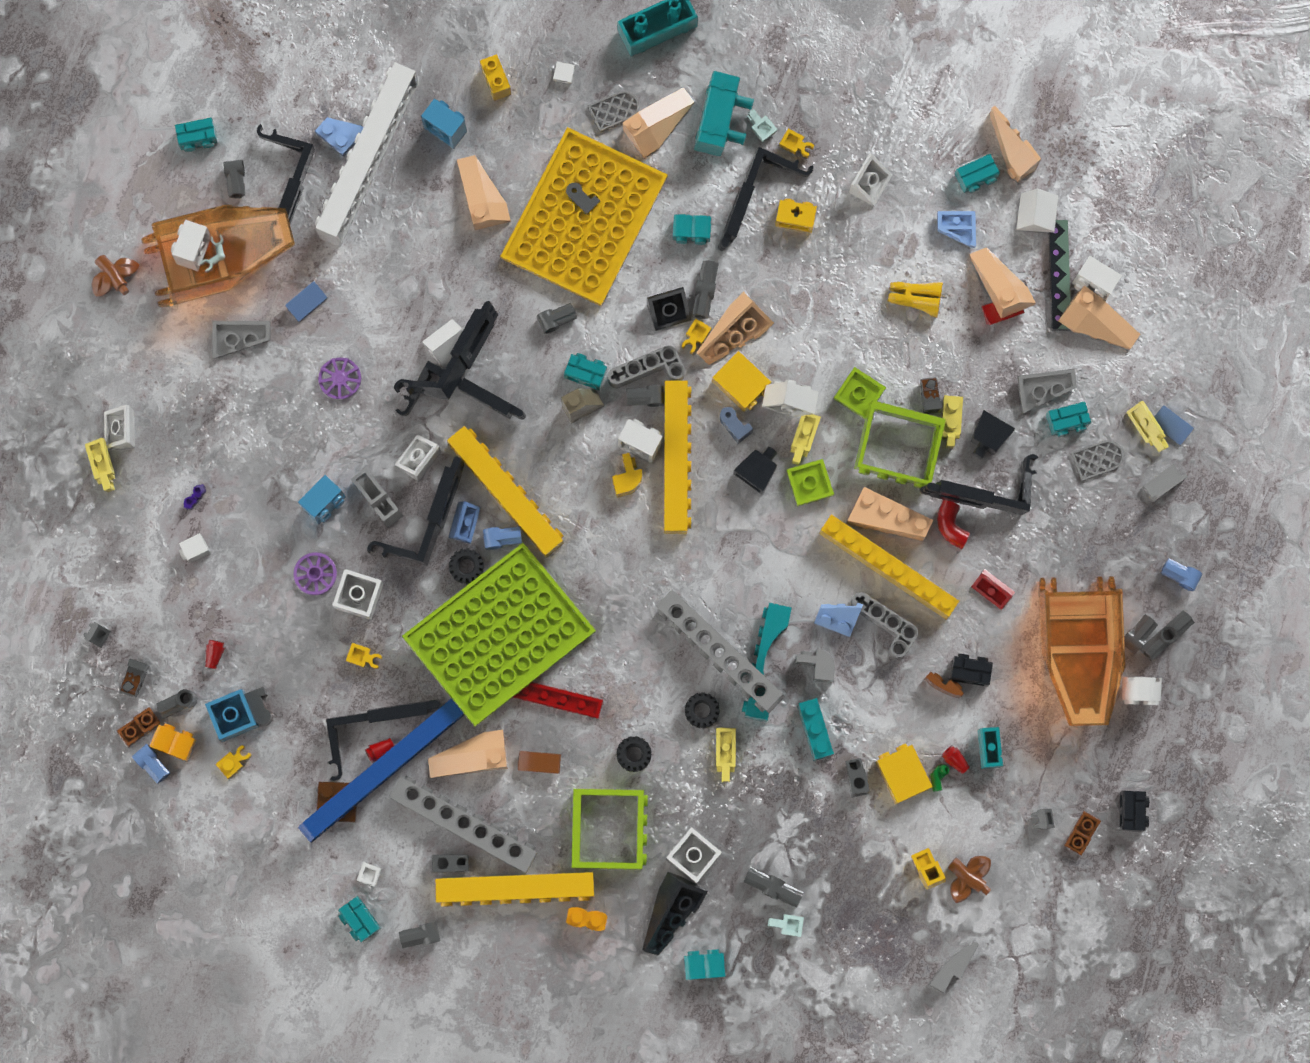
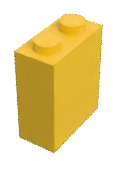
M739 351L712 377V383L743 412L747 409L751 411L758 403L756 400L760 396L764 397L766 385L771 384V381Z
M906 743L897 747V752L890 754L888 751L879 755V760L875 762L895 805L932 788L913 745L907 746Z

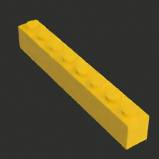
M665 381L664 534H687V529H691V517H687V510H691V498H688V491H691V480H688V472H691V461H688V454H691V442H688V435H691V424H688V416H691V405H688V398H691V386H688V381Z
M463 426L447 440L448 445L545 558H547L564 544L563 534L557 528L554 530L550 526V519L545 514L541 515L538 512V505L532 499L529 501L525 497L527 493L520 485L516 486L512 482L514 480L513 476L508 471L504 472L500 468L502 466L501 462L496 457L492 458L488 454L490 450L483 442L480 444L475 439L478 437L471 428L467 429Z
M832 514L820 530L819 534L945 620L948 619L959 603V600Z
M593 872L435 879L436 903H441V907L453 906L455 902H460V906H472V902L479 901L480 905H492V901H500V904H512V900H519L520 904L531 903V899H539V903H548L553 898H559V902H570L571 898L578 897L579 901H590V897H594Z

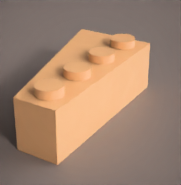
M864 487L846 524L923 541L933 520Z

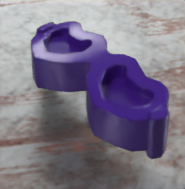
M203 484L196 485L192 496L184 499L183 504L186 510H192L198 503L197 500L201 499L203 494L206 493V487Z

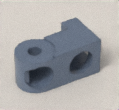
M725 407L721 410L720 422L737 444L753 433L752 426L749 423L744 426L736 417V411L733 408Z

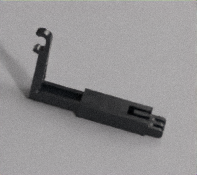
M260 124L257 127L259 138L302 153L293 178L288 180L276 214L286 213L290 227L304 190L302 184L315 149L313 144L278 135L276 129L273 130L272 135L261 133L263 127ZM277 221L272 223L270 229L273 233L272 244L274 248L282 243V239L276 240L273 227L277 225Z
M758 147L745 181L739 187L722 233L718 250L724 251L729 242L732 243L737 237L755 188L753 183L762 159L764 163L793 172L802 177H808L813 172V165L808 168V171H803L798 168V159L793 163L766 149Z
M486 301L481 309L474 310L450 353L452 358L438 383L436 381L400 379L394 385L395 391L399 393L402 387H407L406 390L409 395L415 391L449 400L465 370L470 369L495 325L494 322L498 313L494 306H492V303Z
M427 361L417 381H430L432 378L431 373L441 377L444 369ZM466 378L460 379L457 387L462 393L511 419L512 415L521 420L526 418V414L511 403ZM414 391L409 396L404 395V399L409 401L406 410L400 411V409H396L395 411L401 416L409 415L422 393Z
M1030 454L1024 458L1017 501L995 496L992 491L940 480L936 484L928 483L922 486L920 493L980 509L989 507L1023 515L1030 511L1032 475L1037 473L1029 468L1030 459L1034 461L1039 457L1035 454Z
M455 456L451 467L445 466L427 517L429 523L418 555L414 551L378 541L369 543L367 547L369 554L373 552L375 546L384 549L381 553L384 558L391 554L428 566L440 528H444L465 464L460 457Z
M436 699L367 710L366 713L327 718L326 723L332 760L328 764L334 763L338 767V776H332L330 780H339L343 775L338 732L334 726L363 721L374 723L427 715L428 709L440 706V701Z

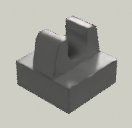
M96 622L90 623L89 626L91 628L88 633H84V639L102 648L111 631Z
M1040 809L1031 814V817L1039 818V823L1034 824L1033 828H1055L1052 809Z

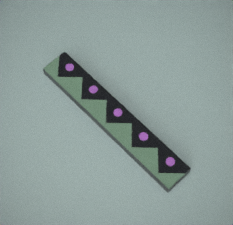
M1056 220L1055 232H1049L1052 331H1071L1058 321L1071 303L1068 220Z

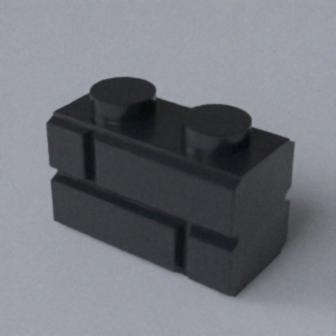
M958 654V656L953 657L949 681L985 687L990 685L993 662H988V658L977 657V660L970 659V655Z
M1145 791L1120 792L1119 831L1144 832L1149 827V816H1146V808H1149L1150 800L1149 796H1146Z

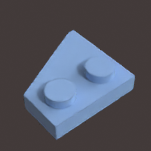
M327 117L315 130V133L339 154L344 156L355 145L356 135L362 132L363 127Z
M938 211L937 231L971 248H975V211Z
M857 603L856 606L821 604L814 623L850 637L863 604Z

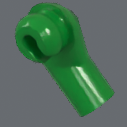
M946 764L938 765L930 775L933 792L942 791L941 780L950 771Z

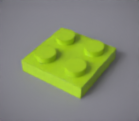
M854 367L833 399L865 420L869 403L872 400L878 401L886 387Z
M823 459L786 469L797 507L834 496Z

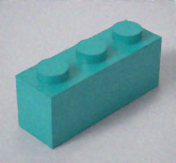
M815 698L798 703L797 707L813 761L833 756L834 752L818 699Z

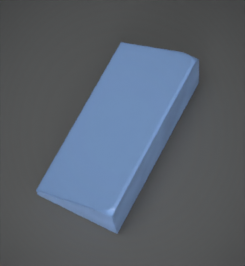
M313 281L285 306L296 320L300 322L323 303L327 296Z
M1162 406L1154 416L1164 434L1179 445L1184 442L1194 429L1166 406Z
M465 501L458 502L448 538L471 544L481 507Z

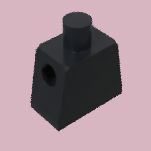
M984 410L971 439V442L977 445L972 454L979 459H983L986 452L994 455L1011 436L1015 428Z
M769 446L763 454L758 450H754L735 468L733 474L763 495L777 468V464L772 461L777 452Z

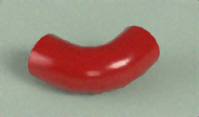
M943 500L937 515L938 529L946 541L957 548L963 549L970 532L961 529L956 523V517L961 507L955 502Z

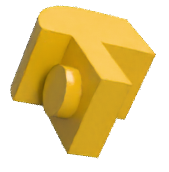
M630 453L622 454L626 473L612 476L617 498L634 493L642 482V469L634 470L637 468L635 458L630 457Z
M929 848L911 855V859L919 873V878L926 890L946 882L944 873L938 861L935 862Z

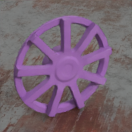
M332 358L321 367L318 382L320 388L327 396L333 399H346L358 390L361 384V373L358 366L348 358ZM338 361L344 362L341 370H338L336 364ZM333 363L335 372H331L326 367ZM347 363L351 364L354 367L348 372H345ZM357 371L358 379L348 378V375ZM323 372L330 374L332 377L322 379ZM348 381L357 383L353 391L347 385ZM325 382H333L327 390L323 386ZM335 386H338V396L330 394ZM345 386L350 393L341 396V387Z
M313 552L304 555L298 560L294 567L293 576L297 587L301 591L309 595H320L332 588L336 581L337 570L331 558L325 554ZM310 556H318L316 565L313 566L309 558ZM322 557L329 561L323 567H319ZM304 559L307 560L310 566L308 569L300 565ZM331 565L333 573H324L323 570ZM297 569L306 571L307 574L297 577ZM323 576L333 577L331 583L328 584L324 581ZM308 578V582L302 587L298 581ZM318 581H321L326 588L318 591ZM311 582H314L315 592L307 590Z

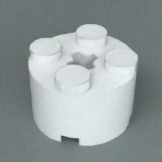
M1122 677V700H1124V704L1139 705V701H1143V705H1159V701H1161L1162 678Z

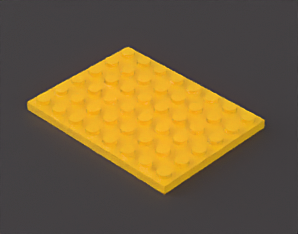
M567 127L511 234L500 259L602 307L668 178V174ZM570 183L580 184L582 191L590 199L596 196L600 200V203L588 215L568 197L566 188Z

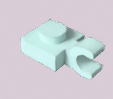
M754 109L747 113V118L754 124L751 130L762 143L777 132L778 129L767 116L761 119Z
M784 914L783 920L769 918L768 926L782 928L781 934L801 937L804 917Z

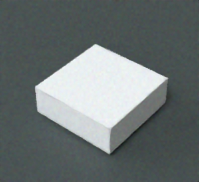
M557 61L553 81L572 84L575 65Z
M363 862L356 881L376 887L382 869Z

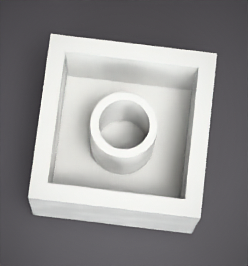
M185 219L184 224L179 226L177 242L174 241L172 244V256L178 265L199 271L200 263L208 248L211 235L206 226Z
M1089 256L1072 282V285H1074L1077 291L1086 286L1106 301L1122 275Z
M785 380V382L775 381L774 384L766 385L762 407L790 417L815 414L819 392L812 390V387L808 385H797L794 380Z
M628 419L618 438V447L652 464L662 446L663 436L660 435L661 432L654 428L649 430L643 426L642 422L636 419L633 421Z
M344 569L332 606L337 610L372 620L383 582L379 579Z
M691 827L666 859L697 884L722 852Z

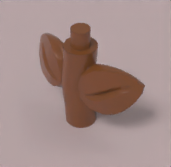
M106 255L99 256L95 260V264L102 272L93 278L92 289L96 297L103 296L112 287L123 295L128 294L129 290L126 287L127 282L124 278L133 275L138 270L139 264L130 258H120L113 264Z
M975 856L969 860L967 867L957 857L950 863L948 869L958 877L951 883L950 887L951 896L955 903L966 900L971 895L972 888L978 893L982 891L985 895L991 891L986 885L987 882L982 879L990 870V858Z

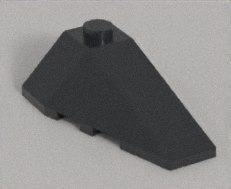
M667 872L657 893L642 950L659 955L674 938L673 933L679 926L683 927L687 923L685 921L692 912L695 913L699 909L708 891L682 876Z

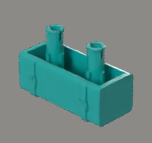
M663 0L617 21L618 33L630 57L643 53L649 48L698 27V16L690 0Z
M713 71L706 90L699 129L695 137V151L720 157L727 141L744 145L746 133L733 131L729 128L733 108L737 106L751 110L754 98L738 95L737 90L740 77Z

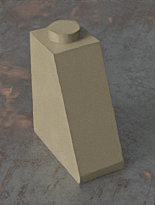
M578 388L561 397L562 408L571 424L604 407L596 389Z

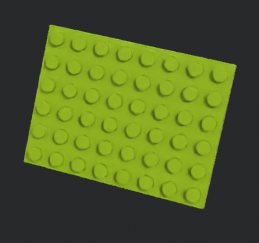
M522 543L403 634L402 638L468 720L476 727L593 635L596 630L527 546Z

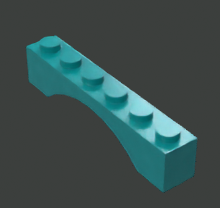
M769 603L768 607H764L762 618L765 619L764 626L760 625L758 637H761L760 645L756 644L754 656H757L756 664L752 663L763 675L767 652L775 639L787 629L792 607ZM758 688L756 696H763L766 692L765 688ZM752 697L748 701H744L742 712L745 713L744 718L762 722L768 721L769 713L766 710L761 712L754 705L756 701Z

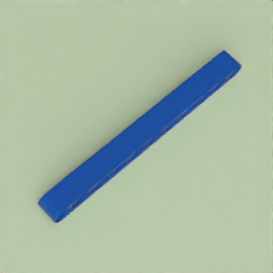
M450 699L299 825L298 829L310 843L315 841L461 719L464 713Z

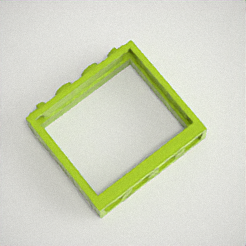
M872 400L868 405L854 469L859 470L858 473L863 475L876 474L877 478L888 480V478L895 479V482L898 484L906 485V483L914 484L913 487L918 489L928 483H932L946 419ZM874 412L934 427L923 479L862 464Z
M573 789L572 869L642 870L643 866H646L647 854H643V846H647V834H643V826H647V814H644V807H648V795H644V790ZM582 795L638 797L637 863L580 862Z

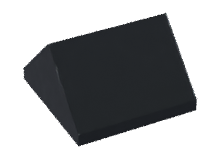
M684 287L647 297V307L655 331L691 321Z

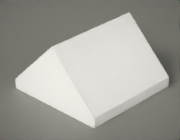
M869 153L851 184L849 193L875 206L892 174L873 154Z
M1038 188L1021 193L1017 230L1055 232L1059 196Z
M450 320L422 342L444 370L452 358L450 353L463 331L454 320Z
M130 405L120 406L104 412V439L108 449L135 448L134 410Z
M417 434L395 465L419 482L440 455V446Z

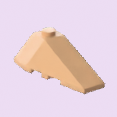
M682 88L624 121L623 131L645 159L660 149L679 121L683 119L693 106L694 101L686 90Z
M993 106L989 115L1006 168L1008 169L1007 173L1018 183L1036 171L1041 158L1027 140L1024 142L1021 140L1020 132L1017 129H1011L1008 119L996 106Z
M476 156L457 159L474 230L511 222L505 200Z
M987 247L969 254L1001 318L1036 304L1028 287Z
M1083 286L1077 292L1058 320L1075 333H1083L1094 339L1098 338L1108 341L1110 344L1128 350L1132 348L1140 336V333L1109 304L1086 286Z
M743 292L727 308L697 351V354L710 365L728 355L732 349L736 347L741 348L750 339L760 337L774 322Z
M503 730L483 732L428 758L430 778L508 769Z

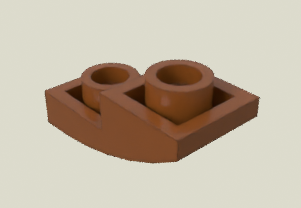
M930 672L924 678L928 684L946 695L960 698L964 694L962 692L963 688L959 683L950 680L944 685L942 683L944 680L937 673L933 674Z
M148 707L133 717L132 721L118 729L117 734L125 745L130 747L161 722L151 708Z
M519 751L518 770L560 774L561 754Z
M1083 810L1064 846L1082 856L1101 820Z

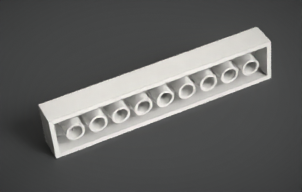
M396 62L393 67H389L386 73V82L380 85L378 90L379 96L377 100L372 102L370 107L371 113L363 121V130L356 135L354 141L356 144L353 150L350 149L346 159L348 161L339 171L340 178L337 183L333 184L331 188L332 194L324 202V211L315 221L319 238L338 247H341L418 85L416 71Z

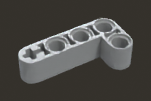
M668 345L612 368L608 373V383L613 388H621L663 369L670 381H682L685 375V368L677 350L673 346ZM670 352L674 357L668 360L663 355ZM654 360L657 364L654 367H649L646 362ZM631 367H636L639 369V372L637 374H631L629 372V369ZM678 369L681 371V375L673 376L671 371ZM613 376L620 377V380L616 381V379H613Z
M863 592L856 593L851 600V606H856L857 600L863 599L864 605L860 615L896 637L889 648V654L893 659H902L918 636L917 627ZM870 603L871 606L869 607L868 611L866 612V611H865L866 606H868V604ZM874 608L879 609L881 616L874 617L871 610ZM895 619L897 627L891 628L887 621ZM910 629L914 634L913 638H906L904 630ZM896 645L901 646L903 654H896L893 647Z

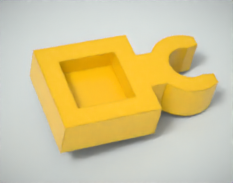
M789 128L779 143L780 147L793 154L800 151L801 155L805 158H809L810 155L805 149H814L812 143L803 142L804 136Z
M695 318L686 333L689 339L682 343V349L686 345H691L690 354H693L696 351V343L702 345L712 328Z
M352 643L346 662L365 668L366 663H369L372 668L379 669L378 665L373 664V660L375 658L382 659L383 657L380 654L370 655V648Z
M244 745L237 748L235 755L229 752L215 764L227 779H230L244 767L240 763L242 760H248L252 756L251 753H248L246 756L241 755V751L245 748Z

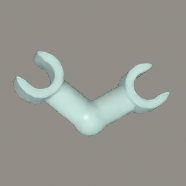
M221 234V240L218 243H215L211 236V242L215 246L216 255L209 260L204 259L200 263L201 266L205 263L210 264V267L205 270L206 273L210 272L215 264L225 259L222 247L224 239Z

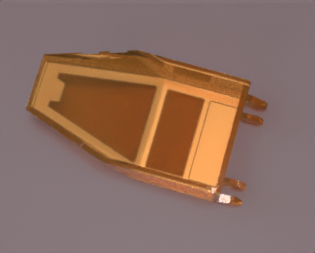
M222 205L154 222L151 224L154 233L141 239L144 244L152 243L156 240L158 245L145 248L144 252L145 254H151L160 251L169 287L155 291V295L163 296L169 294L170 298L158 301L159 307H170L175 304L230 291L295 245L286 208H252L250 206L236 207L232 205ZM185 219L206 226L215 243L220 242V234L224 239L222 247L225 259L215 264L208 273L205 270L210 267L209 263H205L200 266L199 271H195L178 265L172 256V244L174 241L177 242L179 226L184 224ZM211 240L203 260H209L216 255L215 246Z
M1099 576L1097 577V591L1057 592L1056 578L1052 577L1050 581L1052 592H1048V590H1045V579L1040 578L1038 595L1041 653L1069 726L1109 725L1116 695L1121 684L1122 674L1126 666L1122 588L1116 589L1114 577L1109 576V591H1103V579Z

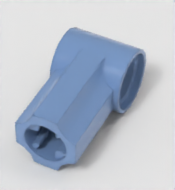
M494 527L483 530L486 550L522 544L520 527L504 529Z
M1169 558L1160 573L1178 582L1182 588L1189 591H1195L1202 576L1199 570L1189 566L1185 567Z
M145 744L132 758L159 784L168 777L170 771L157 758L156 752L148 744Z

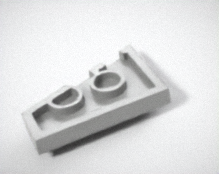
M213 321L212 359L271 341V322Z
M1075 369L1017 376L1022 414L1077 388Z

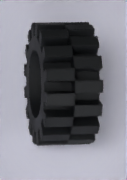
M462 548L460 551L454 552V555L450 558L449 571L454 580L461 584H470L484 572L483 560L475 550H470V548L463 550ZM469 559L474 563V568L470 573H462L459 570V564L462 560Z
M696 693L686 703V719L696 728L704 729L710 727L719 717V703L709 693ZM700 703L707 704L710 709L709 715L705 718L698 717L695 714L696 705Z
M630 736L623 739L618 745L617 760L626 771H641L648 766L651 760V748L643 738ZM630 747H638L641 750L642 756L638 761L633 762L627 758L626 752Z

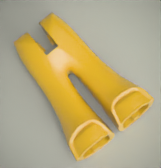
M891 282L889 290L898 293H889L887 301L919 309L932 317L938 318L943 282L923 284ZM913 295H923V296H928V297L913 296Z

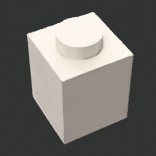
M200 533L179 543L181 547L179 553L182 559H187L189 563L211 554L204 537Z

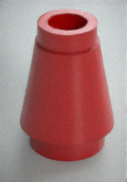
M209 640V643L206 644L205 667L217 669V665L225 650L224 642Z
M389 738L368 745L365 752L371 763H374L395 745Z
M953 745L948 747L941 755L944 758V762L961 774H964L970 768L959 749Z

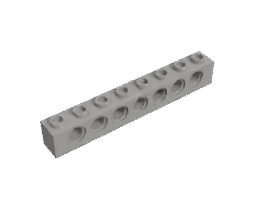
M671 590L656 605L660 610L658 614L665 621L669 618L673 622L672 627L679 634L683 632L687 635L685 640L693 647L697 645L701 649L699 653L706 660L710 657L715 662L713 666L720 673L724 670L729 675L727 679L734 686L738 684L743 689L740 692L748 699L752 697L756 701L754 705L761 712L766 710L770 713L785 698L778 688L676 592ZM676 610H682V615L679 618L673 617ZM689 623H696V628L694 630H687V626ZM703 636H710V640L708 643H701V638ZM716 649H724L722 656L715 657ZM736 661L738 663L737 668L729 670V663ZM746 674L752 676L749 683L742 682V678ZM758 688H765L766 692L763 696H756Z
M406 775L405 779L401 776L399 777L389 798L525 874L528 872L538 854L534 851L535 846L527 842L524 845L517 841V836L509 832L507 835L500 832L502 828L493 823L490 826L483 822L484 818L475 813L473 816L467 814L466 811L468 809L459 804L456 807L449 804L450 799L441 794L439 797L433 795V790L423 785L420 788L415 785L416 780ZM411 790H417V799L409 800L408 793ZM429 799L435 801V807L431 810L425 808V802ZM451 809L452 817L444 819L442 817L443 810ZM462 818H467L470 822L469 826L465 829L459 827V821ZM478 828L486 829L487 834L484 838L476 836ZM496 837H501L504 840V844L500 848L493 846V840ZM517 846L521 849V854L518 857L510 855L512 847Z

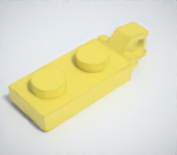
M944 395L942 418L946 419L942 438H946V448L954 449L955 439L960 438L963 397Z
M1144 401L1139 402L1127 411L1128 416L1146 443H1149L1151 446L1154 445L1158 452H1162L1169 447L1164 439L1166 437L1164 431Z
M814 414L801 416L791 445L790 452L795 453L792 464L799 466L802 456L807 457L810 452L820 416Z
M100 438L86 443L85 448L94 479L97 480L99 485L102 484L104 491H114L115 488L112 480L115 479V473L105 439Z
M716 728L717 772H722V782H730V772L735 771L736 728Z

